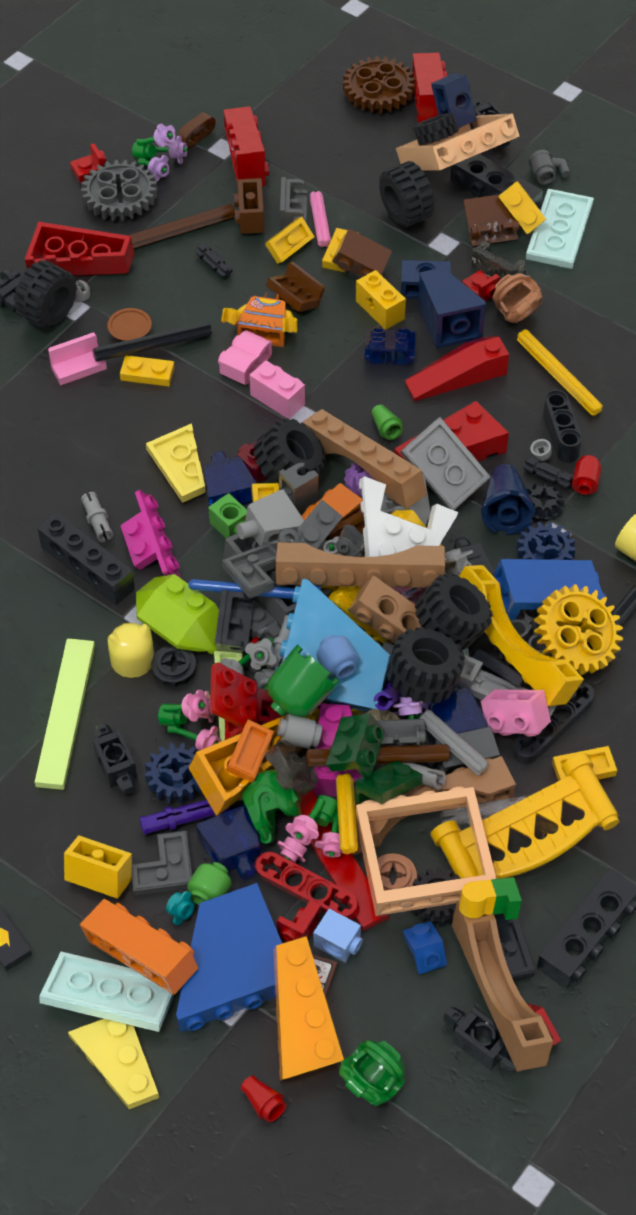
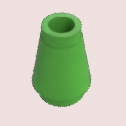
M384 405L375 406L371 414L381 437L388 440L398 438L403 431L401 419L385 408Z

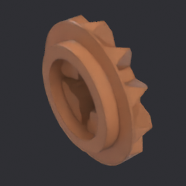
M394 853L385 854L377 858L384 891L413 886V881L417 879V871L411 860L403 855ZM392 868H395L396 876L401 877L396 879L394 885H391L390 879L387 877L392 872Z

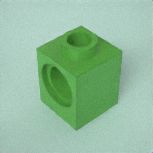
M229 493L208 507L210 524L225 538L237 534V524L245 522L247 509Z

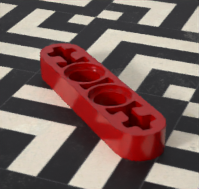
M265 852L257 858L256 870L260 878L265 882L307 904L310 899L321 904V910L324 913L331 909L350 920H354L358 916L360 911L359 903L355 895L350 891L277 853ZM274 862L277 870L282 872L279 876L278 872L273 869H269L266 872L265 864L271 865ZM298 873L303 876L302 882L299 885L292 887L287 884V879L290 875ZM321 886L327 888L328 893L325 898L316 900L312 897V892L315 888ZM334 895L336 900L342 904H346L349 901L351 909L345 908L341 912L339 905L333 901Z

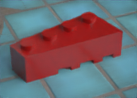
M250 106L223 110L224 129L237 186L238 179L261 178L262 187L266 186L265 176H269L268 162H265V149L262 145L261 132L258 131L257 116L253 115Z
M38 222L25 257V263L28 269L35 262L47 260L70 272L73 276L122 274L129 272L135 254L131 236Z
M477 401L443 420L478 462L486 460L488 455L494 453L498 455L507 453L509 432ZM417 436L396 447L394 453L406 460L400 451Z

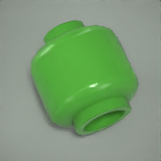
M217 862L199 865L187 885L188 891L191 893V900L199 906L201 902L227 894L232 885L231 878L227 874V868Z

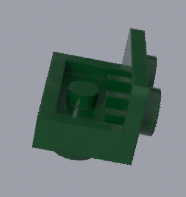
M371 713L341 717L326 762V766L331 772L357 769L364 778L371 777L385 733Z
M394 761L373 771L370 778L361 777L356 779L355 805L367 800H375L383 804L421 785L423 774L412 769L407 764Z

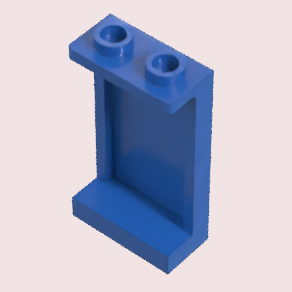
M501 559L493 574V577L500 583L502 600L510 620H516L521 609L537 610L543 605L542 601L550 596L553 591H559L563 586H567L569 589L574 584H577L579 591L584 586H587L588 594L597 590V599L601 600L606 597L602 593L599 575L594 569L592 560Z

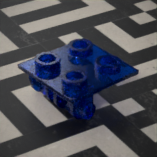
M384 328L366 330L364 360H368L369 363H382V351H385L384 364H387L388 351L392 352V364H394L395 352H397V364L414 362L415 332L405 328H400L396 331H386Z

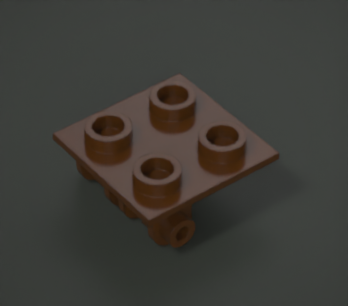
M499 195L463 200L471 246L518 240L517 230H519V222L514 220V216L498 197Z

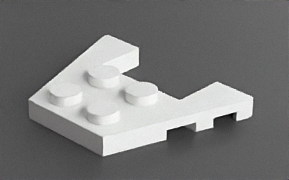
M365 476L359 480V489H362L363 497L361 512L364 513L365 528H363L365 557L390 555L405 551L416 545L439 546L457 517V511L435 504L431 508L428 527L425 528L382 512L380 509L386 484Z

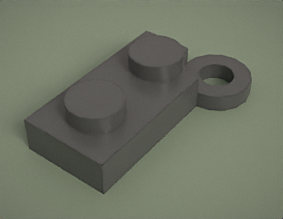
M321 500L296 531L289 528L281 531L278 536V542L287 543L285 536H290L293 538V543H306L314 548H318L343 516Z

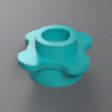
M189 891L175 893L168 900L166 912L173 917L175 925H180L183 920L188 919L192 915L196 904L191 900V893Z

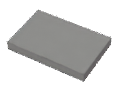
M441 417L437 418L400 451L409 463L422 470L426 484L443 504L452 510H455L490 478V475Z

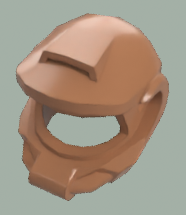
M519 273L513 276L507 274L495 285L496 290L493 295V300L496 303L495 307L501 311L505 320L511 323H518L527 318L543 301L541 288L530 276Z

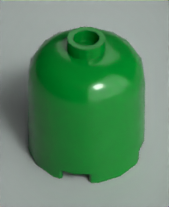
M298 644L267 682L268 695L274 701L270 706L282 717L287 713L303 718L308 717L341 683L335 677L330 681L327 678L330 672L312 656L307 654L303 657L300 654L303 649Z

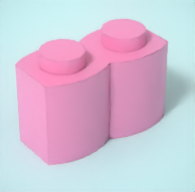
M245 330L234 338L231 347L220 354L218 359L220 374L244 385L250 382L249 375L263 362L269 360L272 354V342Z

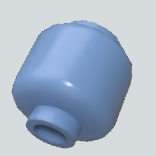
M334 635L324 638L317 650L316 657L319 663L330 672L329 677L343 679L353 674L357 669L359 655L350 640L345 636Z

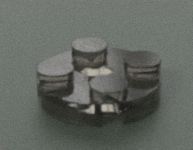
M280 740L265 753L266 759L276 769L278 773L277 781L284 789L289 790L293 788L305 796L317 786L315 784L318 782V775L314 767L307 766L306 756L300 759L295 753L298 748L287 740Z

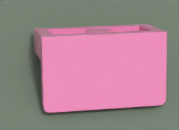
M95 333L84 335L48 349L51 369L60 386L107 369L105 360L97 362L93 357V349L98 347Z

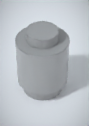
M287 714L285 719H280L277 728V736H281V743L307 749L310 746L315 748L318 746L322 732V725L316 724L315 720Z

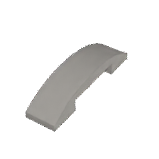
M464 655L465 664L457 685L476 698L483 700L494 689L527 690L481 670L483 662ZM548 706L550 717L556 706Z

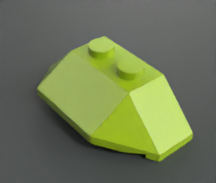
M175 574L155 577L136 592L137 619L143 624H147L151 630L177 649L196 652L208 651L209 654H214V651H217L215 637L219 609L209 598L199 591L191 590L188 587V583Z

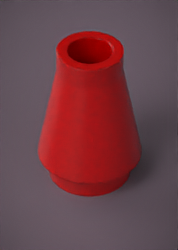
M254 1075L249 1076L242 1083L241 1090L247 1096L260 1119L273 1122L283 1114L286 1109V1103L283 1101L284 1097L282 1094L259 1081Z

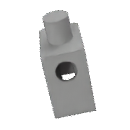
M282 489L249 504L245 522L237 524L236 528L240 539L254 537L259 546L271 543L276 548L281 531L288 528L296 531L304 520Z

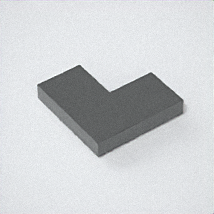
M267 543L222 560V568L250 599L274 589V582L265 572L276 568L277 550L271 543Z
M187 831L157 834L160 861L132 864L134 896L188 889L187 885L192 877Z

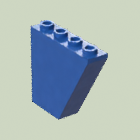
M257 883L200 903L191 942V948L195 953L193 957L198 969L181 989L176 1012L180 1032L198 1030L207 1022L216 1019H228L237 1011L243 1009L252 1010L261 1006L265 1001L276 998L273 949L276 945L282 944Z

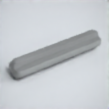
M427 710L420 716L419 719H424L425 729L442 744H447L450 751L476 775H481L487 770L488 761L432 711Z

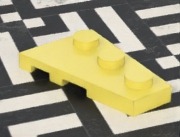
M192 423L146 443L148 453L182 503L206 492Z
M102 1019L68 1032L71 1040L79 1046L86 1055V1058L98 1069L128 1109L159 1098L134 1026Z

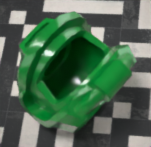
M277 769L265 770L259 773L253 783L251 782L242 794L245 806L255 829L260 834L262 843H272L275 840V811L280 809L289 817H298L302 814L299 804L302 798L288 775Z
M366 1040L365 1042H360L358 1048L341 1062L339 1074L346 1082L345 1086L356 1097H362L372 1105L378 1106L392 1099L405 1084L406 1067L401 1055L387 1042Z

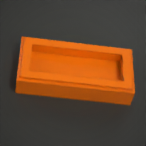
M247 720L226 771L253 783L274 731L251 720Z

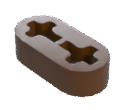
M202 112L186 123L180 129L178 136H181L182 142L186 143L188 148H191L214 130L216 120L206 112Z

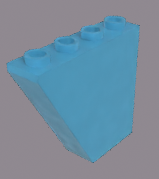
M302 579L301 587L296 586L294 591L293 603L297 604L294 614L289 613L286 629L290 630L288 641H282L280 656L284 657V661L298 644L303 649L300 653L303 657L309 654L319 663L316 653L324 638L330 635L347 637L359 655L357 669L350 676L338 679L341 683L322 703L350 705V709L362 712L377 709L375 704L378 702H374V697L384 689L390 654L309 580ZM328 676L327 678L332 681L334 677Z

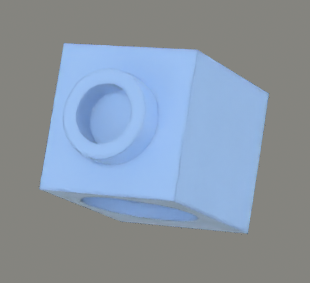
M328 909L313 933L315 947L345 963L351 954L356 955L363 942L361 938V925L331 909Z

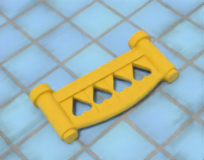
M587 753L577 754L569 758L562 765L566 778L482 820L487 843L505 853L502 861H494L493 863L496 879L513 877L552 861L576 845L598 825L604 830L612 829L620 822L618 819L619 815L593 772V763ZM563 802L582 810L585 813L582 820H574L570 826H564L561 823ZM539 815L556 824L558 831L554 834H547L546 838L542 840L535 838L536 816ZM451 820L438 825L431 831V838L437 847H441L455 875L457 874L460 879L483 875L471 826L461 831L458 823L455 820ZM510 829L529 837L532 840L531 845L527 848L521 847L517 853H510L508 851Z

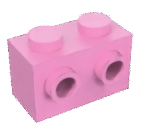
M265 361L249 375L250 395L282 416L290 419L305 405V384L298 378H294L284 372L279 366H274L270 362Z
M494 689L481 701L486 727L491 726L493 733H500L503 736L513 733L535 736L540 734L551 722L544 690Z

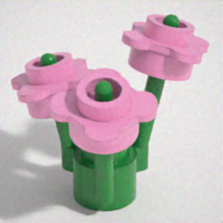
M197 690L196 694H187L183 698L182 704L163 703L160 706L158 712L160 725L168 726V733H177L195 740V747L198 751L221 742L220 737L217 735L218 728L212 726L210 730L203 729L199 734L179 728V726L186 723L187 718L192 722H196L199 718L208 719L209 723H213L215 714L210 709L211 695H209L208 691Z
M320 795L309 816L299 815L294 818L293 823L286 825V830L293 838L287 837L284 842L278 841L277 843L282 850L280 854L284 858L294 863L297 860L305 863L306 860L303 858V855L307 848L304 845H309L311 839L318 838L317 824L326 827L329 823H333L332 831L324 833L321 841L315 842V847L321 848L325 856L339 857L343 851L340 849L337 801L329 796Z

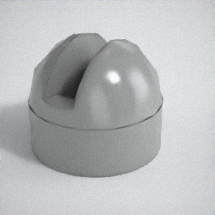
M77 280L75 301H86L91 295L90 287L87 282Z
M538 439L530 447L532 456L538 459L539 462L549 460L552 455L551 444L546 439ZM543 448L544 453L540 454L538 449Z

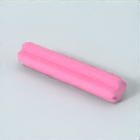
M320 191L311 192L310 203L318 245L320 247H328L331 237L323 194Z

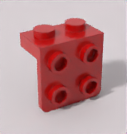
M217 662L211 666L210 709L213 714L225 719V740L241 734L247 720L257 723V682Z

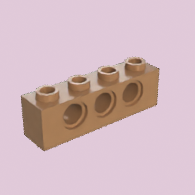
M374 575L361 586L348 609L350 613L355 615L357 620L368 624L378 631L380 636L389 639L393 643H395L401 633L405 634L406 630L412 629L415 631L417 627H421L418 622L419 619L415 614V604Z

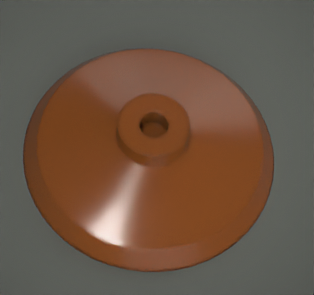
M137 308L121 309L115 312L107 323L110 334L122 341L144 337L152 326L150 316Z

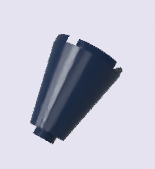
M501 464L493 469L481 509L482 520L485 526L498 533V530L506 531V534L522 532L531 525L532 518L535 515L534 503L517 469L510 464Z

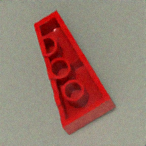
M413 53L412 72H414V78L416 79L415 105L417 108V123L438 115L431 83L447 77L445 61H441L440 53Z

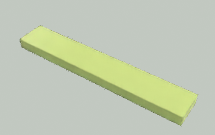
M66 640L36 773V787L65 789L95 649L94 641Z

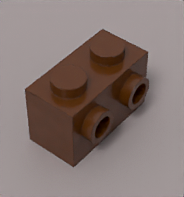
M261 178L238 179V193H234V207H239V210H235V224H240L241 234L264 233Z
M349 228L341 239L332 262L337 264L340 269L358 275L359 278L375 270L382 275L392 251Z

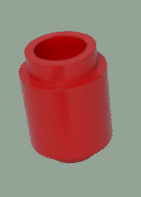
M591 455L582 456L575 465L572 487L580 494H592L598 489L602 468L600 461L596 457Z

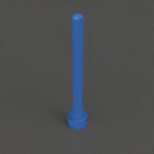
M192 579L188 583V587L196 591L222 593L223 589L243 592L236 583ZM314 585L322 592V586ZM274 586L273 590L258 596L293 599L295 588Z

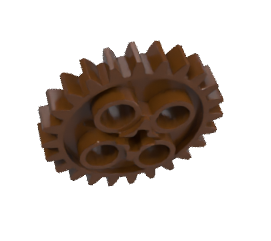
M378 56L375 57V60L367 57V62L359 60L358 65L352 64L351 69H346V74L343 75L344 96L348 97V102H354V107L362 105L363 111L370 108L371 113L375 109H378L380 113L383 112V109L391 112L392 107L400 109V104L407 105V100H412V94H415L416 79L414 78V72H410V67H404V62L396 64L395 58L388 61L386 56L383 60H380Z

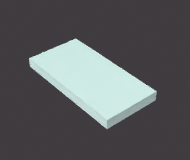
M548 189L541 208V212L547 220L534 229L526 253V259L573 269L594 198Z
M60 952L40 993L39 999L41 1004L159 1032L174 995L131 968Z

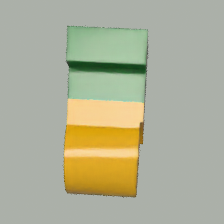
M514 877L466 883L462 888L459 901L461 914L473 919L480 918L484 914H504L505 920L518 919L522 899Z

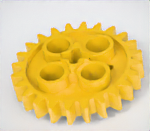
M574 584L569 589L567 586H563L559 591H553L550 596L542 601L543 605L537 609L540 615L534 619V622L541 626L536 628L534 633L542 634V638L537 641V644L546 645V648L542 651L543 654L550 652L552 658L567 660L575 670H579L580 675L585 674L588 670L592 674L599 669H603L609 662L615 659L614 654L621 649L617 644L623 640L616 633L622 630L623 627L615 625V621L620 616H612L610 613L615 608L614 605L605 606L607 597L599 600L597 599V590L588 594L587 586H584L579 591L577 584ZM564 609L570 613L571 617L565 614ZM590 616L595 620L596 624L591 621ZM561 635L566 638L567 643L562 640ZM587 642L592 645L593 650L588 647Z

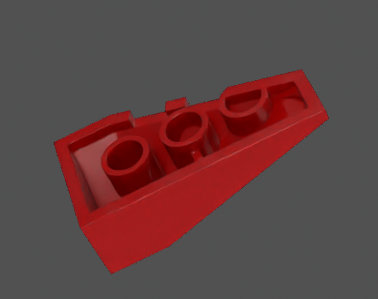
M486 336L463 343L406 379L405 385L415 402L507 374L509 353L499 336Z

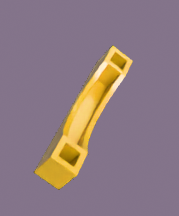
M484 565L465 566L459 576L469 580L471 584L478 587V590L485 595V599L491 606L489 609L493 614L491 617L492 622L484 631L488 635L490 642L500 649L505 655L507 662L518 670L522 675V679L534 690H544L548 706L567 704L584 679L567 660L543 655L521 638L506 613L501 596L500 583Z

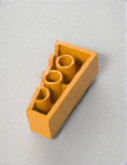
M287 715L262 725L273 730L274 734L257 775L265 770L278 769L301 750L302 747L281 743V736H277L279 721L281 718L285 719ZM241 734L197 751L189 766L190 772L216 816L239 800L251 783L226 771Z
M307 936L276 945L273 952L278 1023L279 1075L281 1081L341 1062L344 1058Z

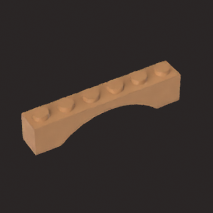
M323 409L302 422L321 441L320 445L325 451L323 453L324 456L336 453L351 459L369 473L374 480L386 484L385 493L390 499L404 508H409L427 495L421 469Z
M277 543L276 585H301L302 579H307L313 585L362 586L374 575L390 587L428 588L438 576L445 574L444 546L416 545L405 551L390 555L352 557L328 553L306 543Z
M502 756L494 759L487 758L488 768L481 775H476L469 767H461L446 775L444 786L441 785L442 788L439 790L430 786L419 785L401 795L411 797L426 791L437 793L449 791L454 787L460 786L464 788L474 787L478 806L489 808L514 799L516 783ZM407 816L369 821L374 847L380 846L394 826ZM357 830L358 850H357L356 853H352V855H356V854L362 852L361 844H360V839H359V834H358V830Z
M456 901L452 928L516 1071L547 1066L553 1040L541 1015L535 1013L527 1005L512 979L503 954L494 914H484L476 919L465 917L459 910V901Z

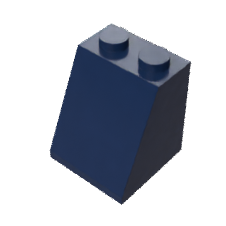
M443 267L419 272L418 309L435 348L438 349L483 338L485 301Z

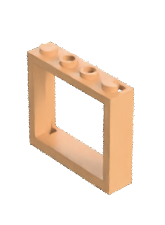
M513 113L476 116L477 120L472 122L474 127L472 130L470 125L467 124L458 128L459 131L454 135L431 144L419 145L418 141L415 140L396 148L400 164L412 161L421 170H442L519 137V132Z
M460 786L454 787L449 791L437 793L426 791L411 797L399 795L383 804L375 800H367L356 805V825L376 916L454 904L456 901H460L462 888L466 883L496 879L474 787L464 788ZM467 807L483 875L384 891L369 821Z

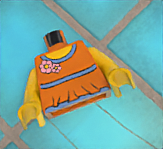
M274 291L266 292L265 297H251L249 302L238 310L223 308L221 322H229L231 325L237 324L238 335L247 330L271 341L272 346L284 347L285 332L297 333V318H294L291 311L286 310V302L279 300V295Z

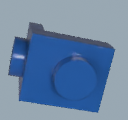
M431 921L416 924L412 928L402 930L404 941L414 956L416 970L419 974L447 965L443 940Z

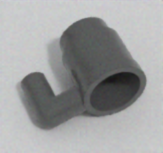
M538 150L529 157V165L532 168L534 177L542 185L550 184L555 180V167L559 168L563 178H567L571 174L566 160L563 158H552L547 150Z

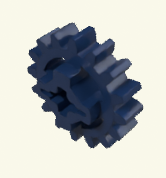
M538 522L537 528L529 525L527 532H521L520 539L517 541V558L572 560L576 550L574 548L575 539H570L569 531L561 532V525L553 528L552 522H549L547 527H543L542 523Z
M170 743V749L165 750V748L160 746V754L151 753V762H146L145 780L148 783L149 791H156L157 799H161L164 795L167 796L168 803H171L173 798H178L179 803H183L184 796H188L191 800L194 799L193 791L202 792L189 770V766L196 754V747L193 746L186 750L185 743H182L179 748H175V745Z

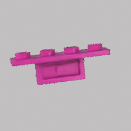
M139 489L135 492L141 512L120 525L133 565L141 570L158 559L163 574H175L181 578L178 571L180 565L171 551L173 545L165 534V523L157 511L158 503L152 495H147Z

